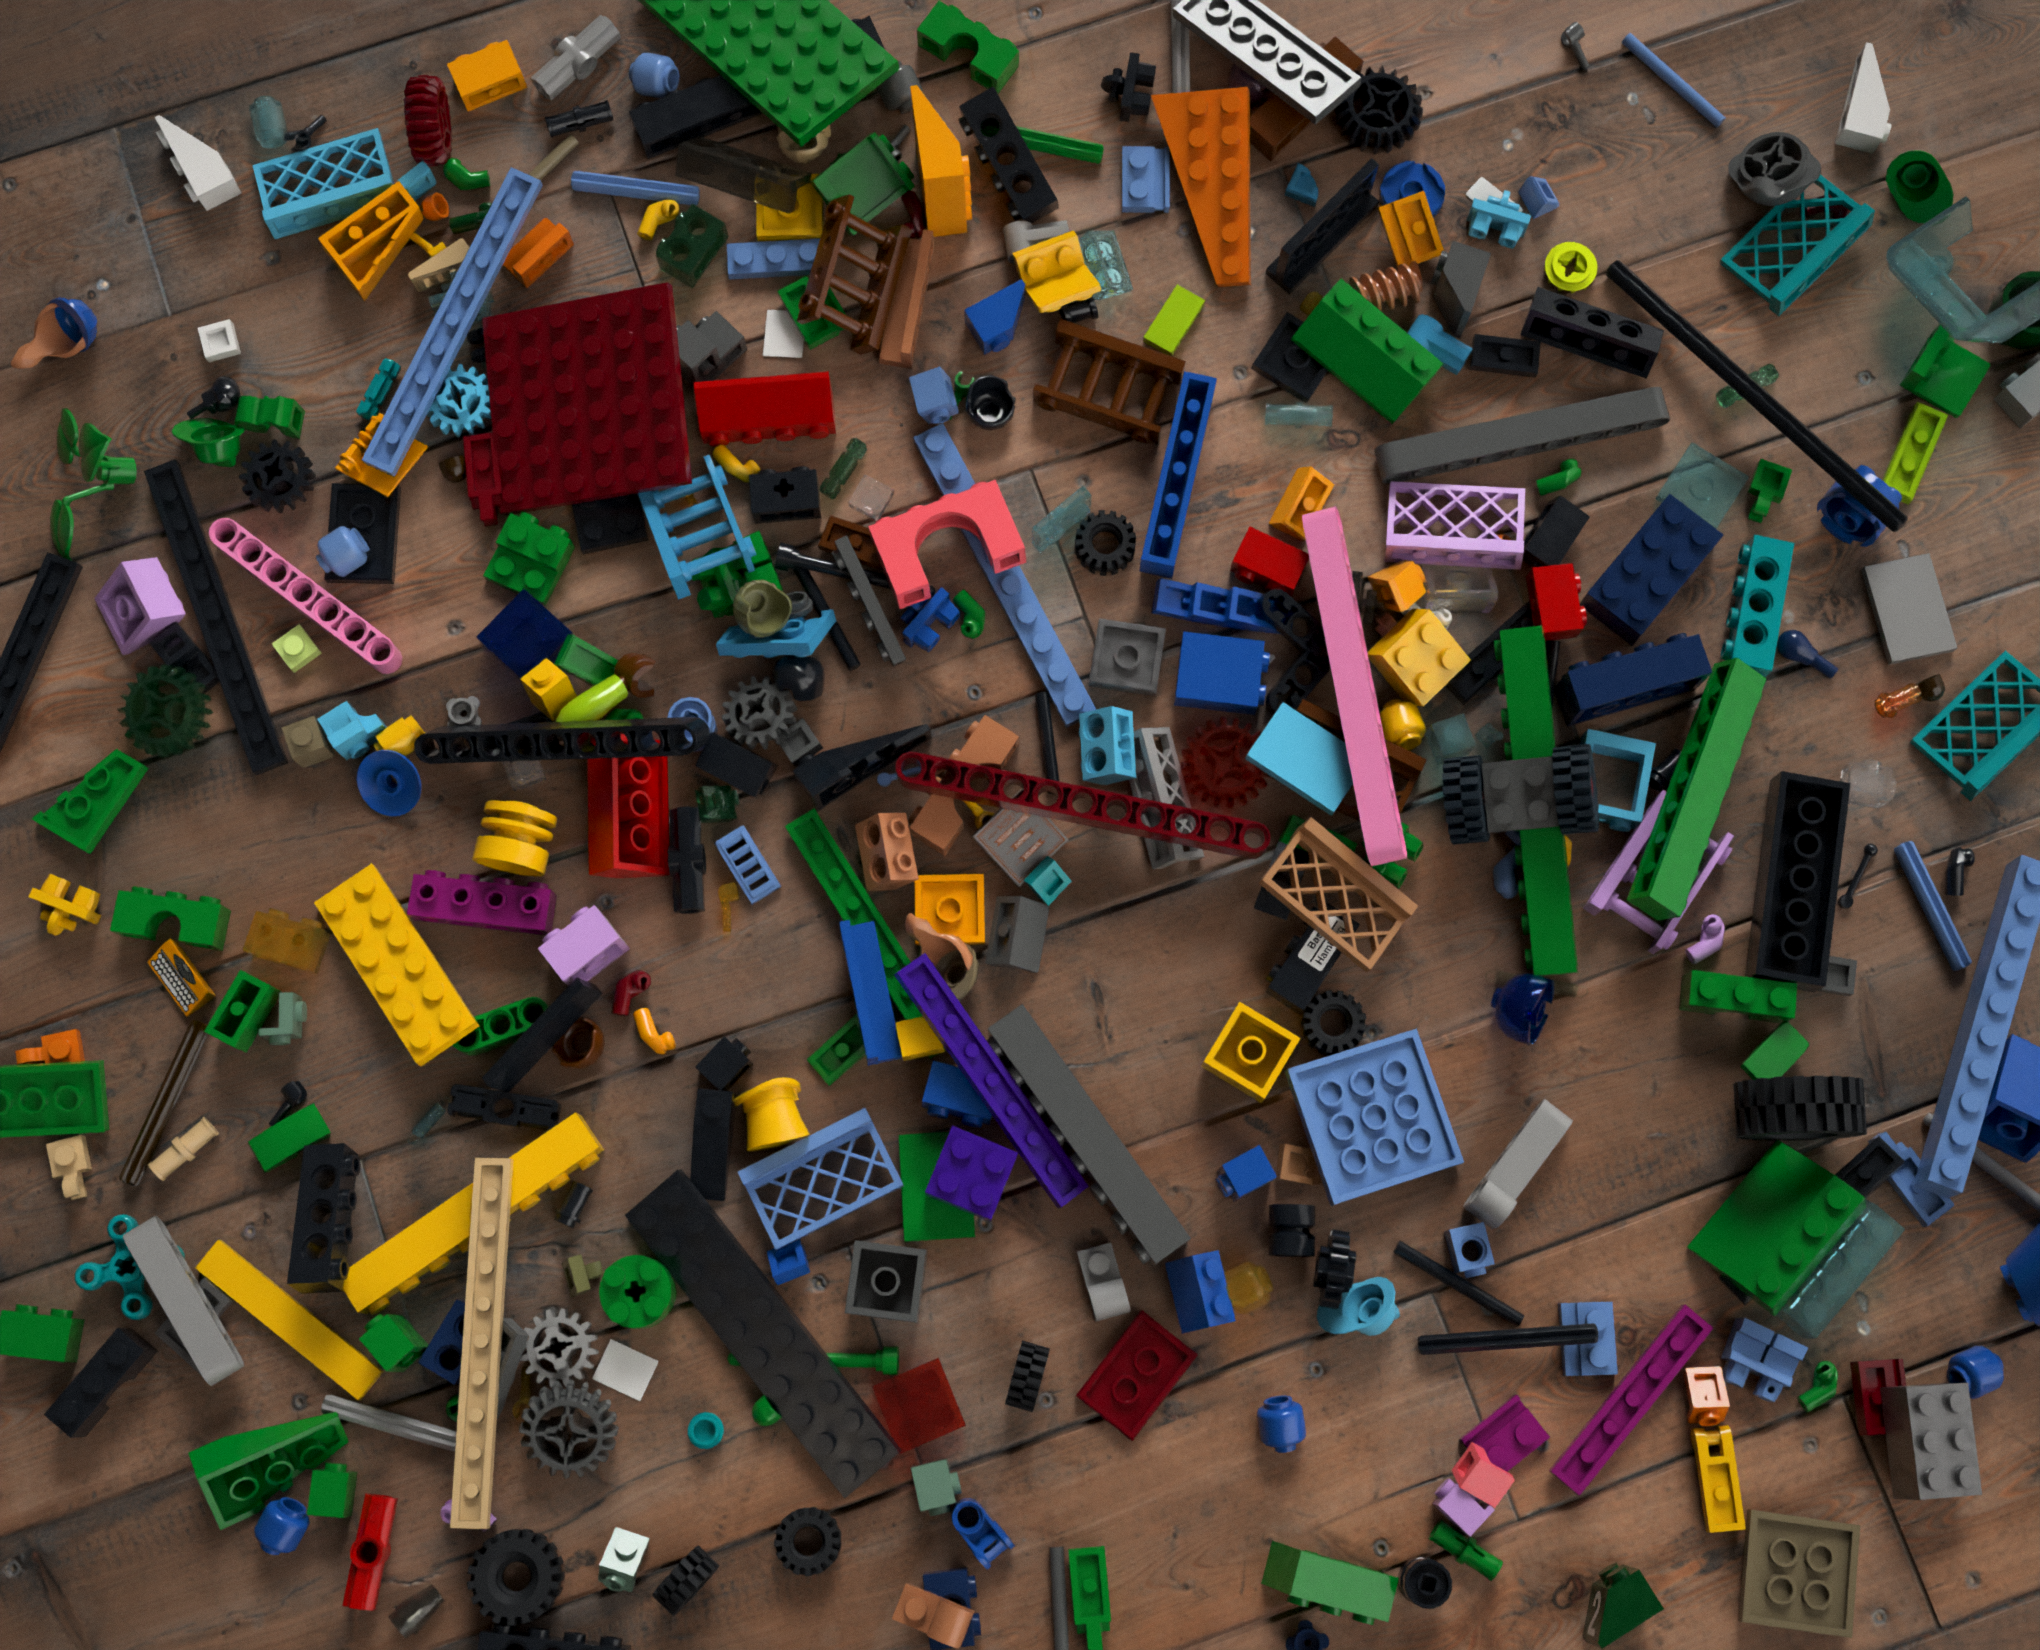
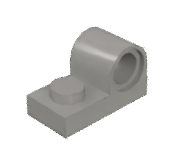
M1112 1243L1077 1251L1095 1321L1129 1313L1131 1311L1123 1280L1120 1276Z

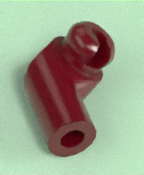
M910 190L901 196V201L910 217V222H906L903 225L912 229L911 239L916 237L919 239L922 237L925 226V210L916 193Z
M636 970L617 982L612 1014L629 1016L631 999L644 992L651 985V977L647 972Z

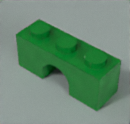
M938 1L917 28L918 46L943 62L957 49L965 48L973 51L976 56L970 63L971 79L986 89L994 87L997 94L1000 93L1019 67V50L1010 40L1006 38L1000 39L995 36L983 23L971 21L964 16L961 10L953 5L947 6L943 2Z
M133 886L131 892L118 890L110 931L121 937L155 941L160 924L170 917H178L181 925L178 941L191 947L223 951L231 910L221 905L220 899L200 896L199 901L186 900V894L166 891L165 897L153 895V890Z
M1691 970L1682 976L1679 1010L1712 1015L1720 1012L1740 1013L1749 1015V1020L1781 1024L1783 1021L1795 1019L1798 984Z

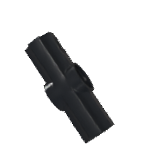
M689 806L677 807L669 810L671 846H668V867L670 877H673V907L675 913L696 914L705 911L703 875L706 874V854L701 840V814L699 808Z

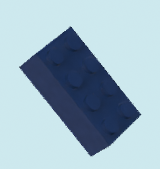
M1669 494L1580 602V606H1584L1587 612L1633 646L1724 535L1673 495Z
M1680 633L1666 639L1667 643L1655 646L1653 642H1649L1633 649L1634 652L1622 656L1621 652L1618 651L1603 656L1601 662L1589 665L1588 661H1582L1569 666V671L1561 677L1562 679L1555 687V694L1566 726H1572L1696 690L1712 673L1699 634L1687 637L1686 633Z

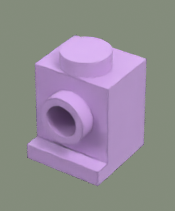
M1450 1478L1446 1479L1434 1493L1438 1498L1432 1504L1464 1535L1469 1537L1494 1512V1509L1489 1504L1483 1503L1480 1506L1478 1504L1480 1499L1461 1489Z

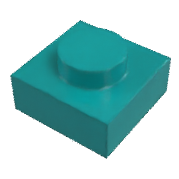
M1046 856L1024 879L1025 883L1037 897L1048 906L1072 882L1057 862L1049 856Z

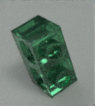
M691 204L686 212L680 213L675 221L674 230L668 238L665 237L661 240L656 249V258L660 269L689 287L694 288L729 237L725 222ZM697 228L706 229L701 235L692 234ZM679 254L688 255L683 261L673 260Z

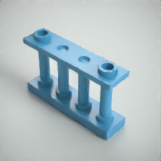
M710 454L704 456L709 473L692 479V484L671 487L662 491L653 490L638 493L678 600L691 595L686 582L692 580L691 576L741 557L744 559L748 572L755 571L751 557L757 555L750 536L742 537L722 487L728 484L721 465L714 467ZM715 486L718 497L670 515L667 512L660 514L659 510L665 508L664 504ZM724 509L728 520L678 539L676 536L669 538L668 533L673 532L674 527ZM728 534H734L737 542L734 546L688 563L685 560L679 562L677 557L683 555V551Z

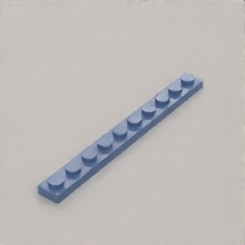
M512 167L510 168L362 458L365 464L393 477L396 476L543 186L541 180Z
M943 423L913 437L914 443L942 496L966 491L975 484ZM960 528L1065 727L1068 728L1080 722V713L1093 711L1096 708L1020 566L995 574L980 540L973 533Z

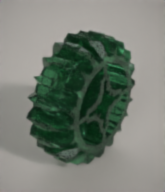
M164 664L161 665L160 669L154 666L148 667L147 674L142 672L136 673L138 683H126L131 692L120 695L126 701V706H122L117 710L119 713L125 714L126 718L122 719L119 724L122 727L129 728L124 736L127 739L134 740L133 746L137 749L145 748L146 754H158L160 757H168L171 753L179 756L183 754V748L188 750L195 748L193 739H205L200 729L201 727H211L208 722L204 721L205 715L209 716L213 713L211 709L205 708V704L212 699L209 695L202 694L206 686L203 683L196 682L197 676L195 674L186 673L184 668L178 666L172 668V666ZM173 684L180 691L177 694L167 695L162 693L159 688ZM163 726L165 729H169L172 734L164 738H158L151 730L155 727L161 728Z

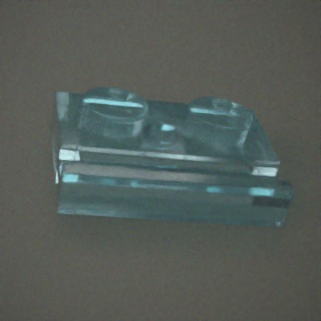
M1084 486L1080 487L1032 528V544L1040 553L1051 544L1057 542L1067 530L1082 521L1090 513L1091 509L1089 507H1091L1092 495Z

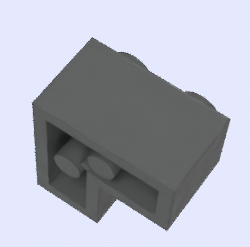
M717 311L710 317H703L696 326L689 320L682 326L677 325L681 376L693 388V382L714 381L747 350L744 336Z

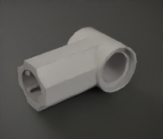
M1067 220L1032 225L1028 221H1015L1004 226L1003 233L1008 261L1015 264L1012 253L1069 232Z

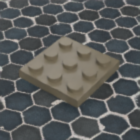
M1747 1509L1738 1621L1852 1638L1860 1525Z

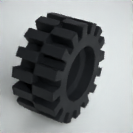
M1099 510L1098 515L1095 516L1094 513L1088 515V520L1085 521L1083 519L1081 521L1080 528L1076 531L1077 559H1081V565L1084 568L1086 566L1089 567V572L1095 574V571H1100V576H1106V572L1111 571L1112 575L1118 573V569L1124 570L1127 567V563L1132 561L1136 546V533H1133L1131 522L1126 523L1124 515L1121 514L1119 518L1116 516V511L1111 510L1110 514H1105V510ZM1110 532L1116 536L1119 545L1114 552L1101 554L1094 549L1092 545L1093 538L1098 533Z
M1330 990L1324 994H1318L1309 1002L1302 1014V1035L1304 1039L1308 1040V1045L1311 1048H1316L1318 1053L1322 1055L1326 1053L1330 1056L1354 1048L1363 1038V1033L1366 1030V1014L1362 1013V1005L1360 1002L1356 1003L1353 1000L1355 997L1352 995H1344V991L1332 992ZM1329 1010H1336L1342 1013L1347 1022L1345 1032L1335 1037L1324 1033L1320 1026V1019L1323 1013Z
M1022 1340L1005 1405L1033 1412L1050 1348Z
M804 1507L791 1512L781 1521L775 1533L774 1547H776L778 1559L782 1561L786 1569H790L797 1575L812 1576L823 1572L836 1560L841 1549L842 1535L836 1520L828 1515V1512L819 1510L816 1507ZM813 1527L820 1532L822 1546L818 1553L812 1556H805L797 1551L794 1538L799 1529Z
M698 1545L680 1561L657 1587L652 1596L672 1616H675L713 1576L719 1565Z

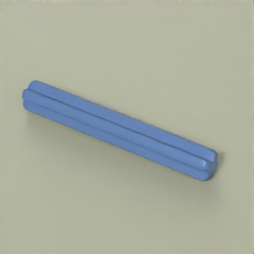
M574 171L571 176V186L575 191L654 201L672 199L678 204L693 206L698 205L700 198L699 187L693 185Z
M1907 841L1894 848V852L1952 970L1957 971L1972 964V960L1914 842Z

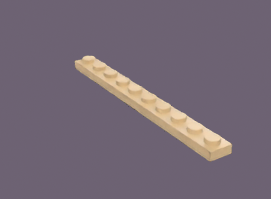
M475 1158L450 1528H490L513 1159Z

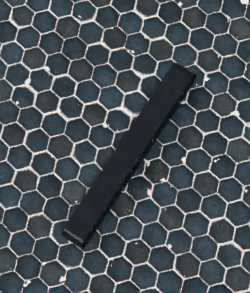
M697 717L441 726L420 735L414 743V750L417 757L428 764L684 756L703 747L710 738V730L706 722ZM685 729L692 735L693 743L685 737ZM652 731L658 734L660 744L653 739ZM620 732L627 737L628 745L622 741ZM589 734L595 738L596 746L589 740ZM557 735L563 739L564 747L558 742ZM526 736L531 740L532 747L527 743ZM495 737L500 741L501 748L496 744ZM464 739L468 741L470 749L465 745ZM434 740L437 742L439 750L435 747Z

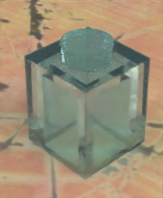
M1464 713L1431 724L1425 734L1437 765L1443 764L1445 758L1469 755L1476 746Z

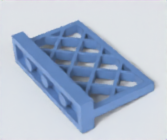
M866 1108L738 1171L741 1181L751 1197L775 1250H779L904 1186ZM868 1133L871 1134L876 1144L871 1159L852 1153L856 1139ZM850 1143L847 1151L839 1149L840 1147ZM832 1151L846 1155L839 1175L820 1169L824 1156ZM878 1151L885 1163L876 1161ZM850 1157L869 1163L863 1183L844 1177ZM818 1159L816 1167L807 1165L808 1163ZM876 1165L888 1169L894 1182L881 1189L868 1185L873 1166ZM800 1167L814 1171L807 1191L788 1185L793 1171ZM818 1173L837 1179L831 1199L812 1193ZM786 1175L784 1183L775 1181ZM842 1181L861 1187L857 1201L849 1205L836 1201ZM769 1183L782 1187L775 1207L762 1203L756 1190ZM787 1189L806 1195L799 1215L780 1209ZM866 1189L875 1191L863 1197ZM810 1197L829 1203L825 1217L818 1221L804 1217ZM834 1205L842 1207L831 1214ZM765 1209L774 1211L771 1221ZM778 1213L797 1219L793 1233L780 1240L774 1229ZM802 1221L810 1223V1225L800 1229Z

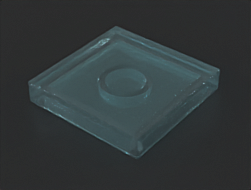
M1691 442L1655 499L1662 503L1671 494L1717 529L1749 476Z

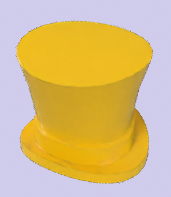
M786 1077L775 1078L742 1093L733 1100L735 1107L742 1103L743 1112H746L747 1151L756 1152L780 1147L810 1135L795 1104L799 1100L797 1093L801 1092L800 1083L797 1080Z

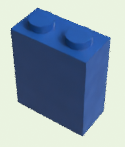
M1183 631L1174 706L1255 715L1258 705L1264 706L1266 685H1260L1261 672L1267 673L1270 653L1264 652L1265 641Z

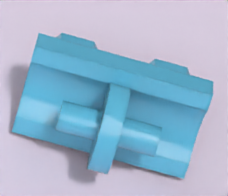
M1504 190L1501 199L1490 195L1487 202L1474 198L1466 220L1470 221L1468 235L1478 239H1485L1488 229L1493 228L1501 231L1498 243L1501 246L1513 249L1520 237L1523 238L1531 215L1519 212L1520 205L1508 201L1511 192Z

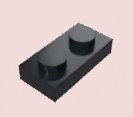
M1475 334L1472 339L1473 350L1471 352L1470 370L1536 377L1539 369L1541 342Z

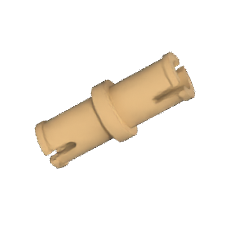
M203 1117L200 1122L181 1138L176 1136L171 1141L173 1145L153 1162H150L148 1166L160 1180L164 1181L186 1160L191 1162L196 1157L195 1153L213 1137L217 1136L219 1132L210 1121Z

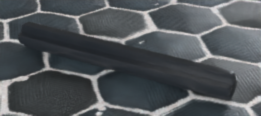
M1591 1323L1421 1335L1418 1337V1350L1421 1355L1589 1344L1598 1342V1329L1596 1324Z

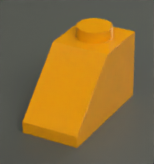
M1401 560L1367 577L1381 608L1403 612L1426 593L1423 585L1426 581L1425 575L1418 564H1414V561Z

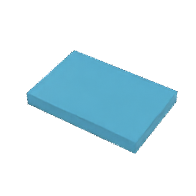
M1282 702L1245 757L1247 761L1331 816L1353 785L1345 742L1284 702Z

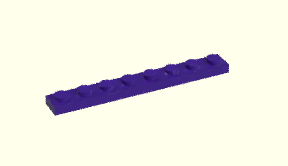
M926 953L896 972L894 976L1057 1209L1062 1208L1089 1186Z

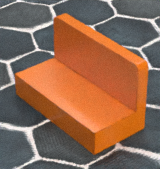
M544 218L510 249L502 266L528 288L574 245L569 231L560 222L555 226L548 218Z

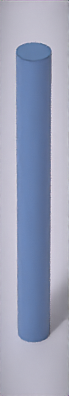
M1629 33L1623 39L1622 44L1710 123L1716 128L1726 119L1725 116L1633 34Z

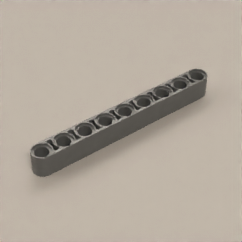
M1650 387L1392 441L1376 447L1374 452L1382 483L1390 484V481L1402 482L1650 430L1667 424L1670 421V416L1662 388Z

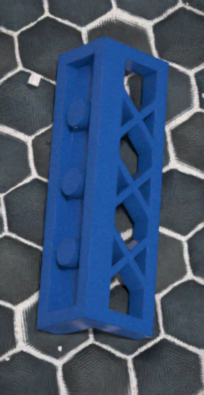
M850 920L839 922L840 934L867 1065L902 1059L875 923L871 921L850 925Z

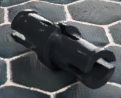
M608 100L582 108L579 105L573 106L571 111L545 117L551 138L576 130L584 132L587 127L614 121Z

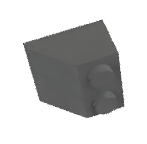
M1456 241L1452 242L1449 252H1441L1430 284L1436 285L1433 299L1454 337L1461 338L1472 312L1491 253Z

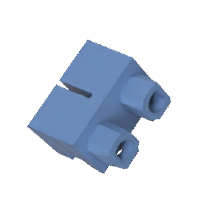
M1735 1318L1721 1359L1726 1361L1723 1370L1724 1381L1743 1388L1750 1372L1760 1377L1753 1394L1767 1402H1775L1783 1387H1791L1794 1371L1799 1361H1803L1808 1347L1781 1334H1774V1331L1747 1318Z

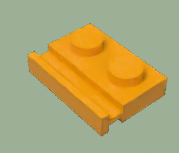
M1424 191L1377 208L1397 268L1400 264L1404 263L1410 266L1412 261H1416L1419 264L1440 256L1441 252L1444 251Z

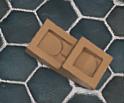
M1280 1144L1276 1169L1277 1177L1275 1179L1324 1188L1311 1149Z

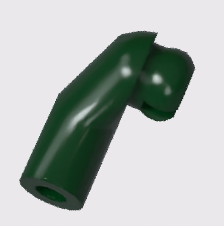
M484 202L479 205V212L450 218L449 226L454 234L479 229L492 203Z

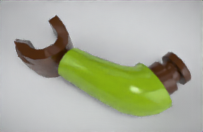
M628 653L618 660L614 675L567 703L560 710L556 722L600 720L613 707L628 697V692L638 698L654 696V688L644 681H638L643 674L650 671L656 661L646 654Z

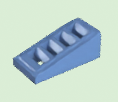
M744 825L714 843L752 905L781 888L780 883ZM742 840L746 842L745 845L730 854L727 852L729 848ZM749 852L753 853V857L738 866L735 865L734 862ZM757 864L761 866V869L745 879L741 875ZM765 875L768 877L769 881L751 891L749 885Z

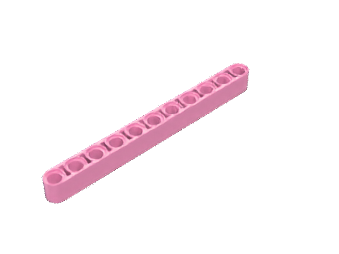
M1334 506L1302 515V522L1365 848L1371 866L1407 859V850L1343 526L1338 509Z

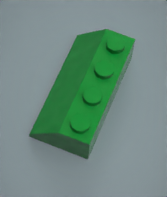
M1342 278L1322 298L1291 338L1294 343L1392 425L1430 383L1444 364Z

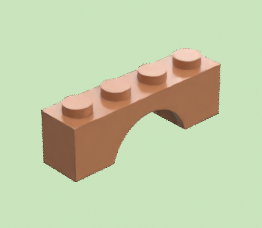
M984 715L980 723L974 721L964 737L968 741L961 751L955 749L949 759L1003 770L1019 746V736ZM947 771L942 779L937 777L936 780L940 784L948 785L954 781L956 776L952 772ZM927 793L930 797L923 807L918 805L908 820L911 824L909 827L910 834L943 856H946L964 829L963 821L955 809L954 798Z

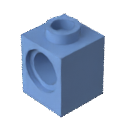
M940 366L909 377L918 414L928 424L944 423L950 419V416L959 414L951 379Z
M1484 1222L1444 1231L1454 1273L1464 1271L1465 1278L1487 1274L1485 1267L1495 1263ZM1466 1241L1474 1243L1478 1248V1256L1474 1261H1468L1462 1255V1246Z

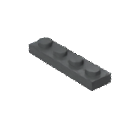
M847 535L834 541L837 550L831 553L840 570L846 568L851 581L846 584L854 601L861 599L866 609L861 615L869 632L876 630L881 640L876 646L884 663L890 660L894 667L905 662L906 657Z

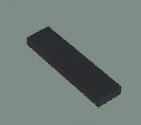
M1530 601L1467 656L1471 661L1445 685L1463 705L1503 671V660H1496L1494 640H1500V630L1534 626Z
M575 978L482 1077L486 1085L503 1092H510L603 994L595 984Z

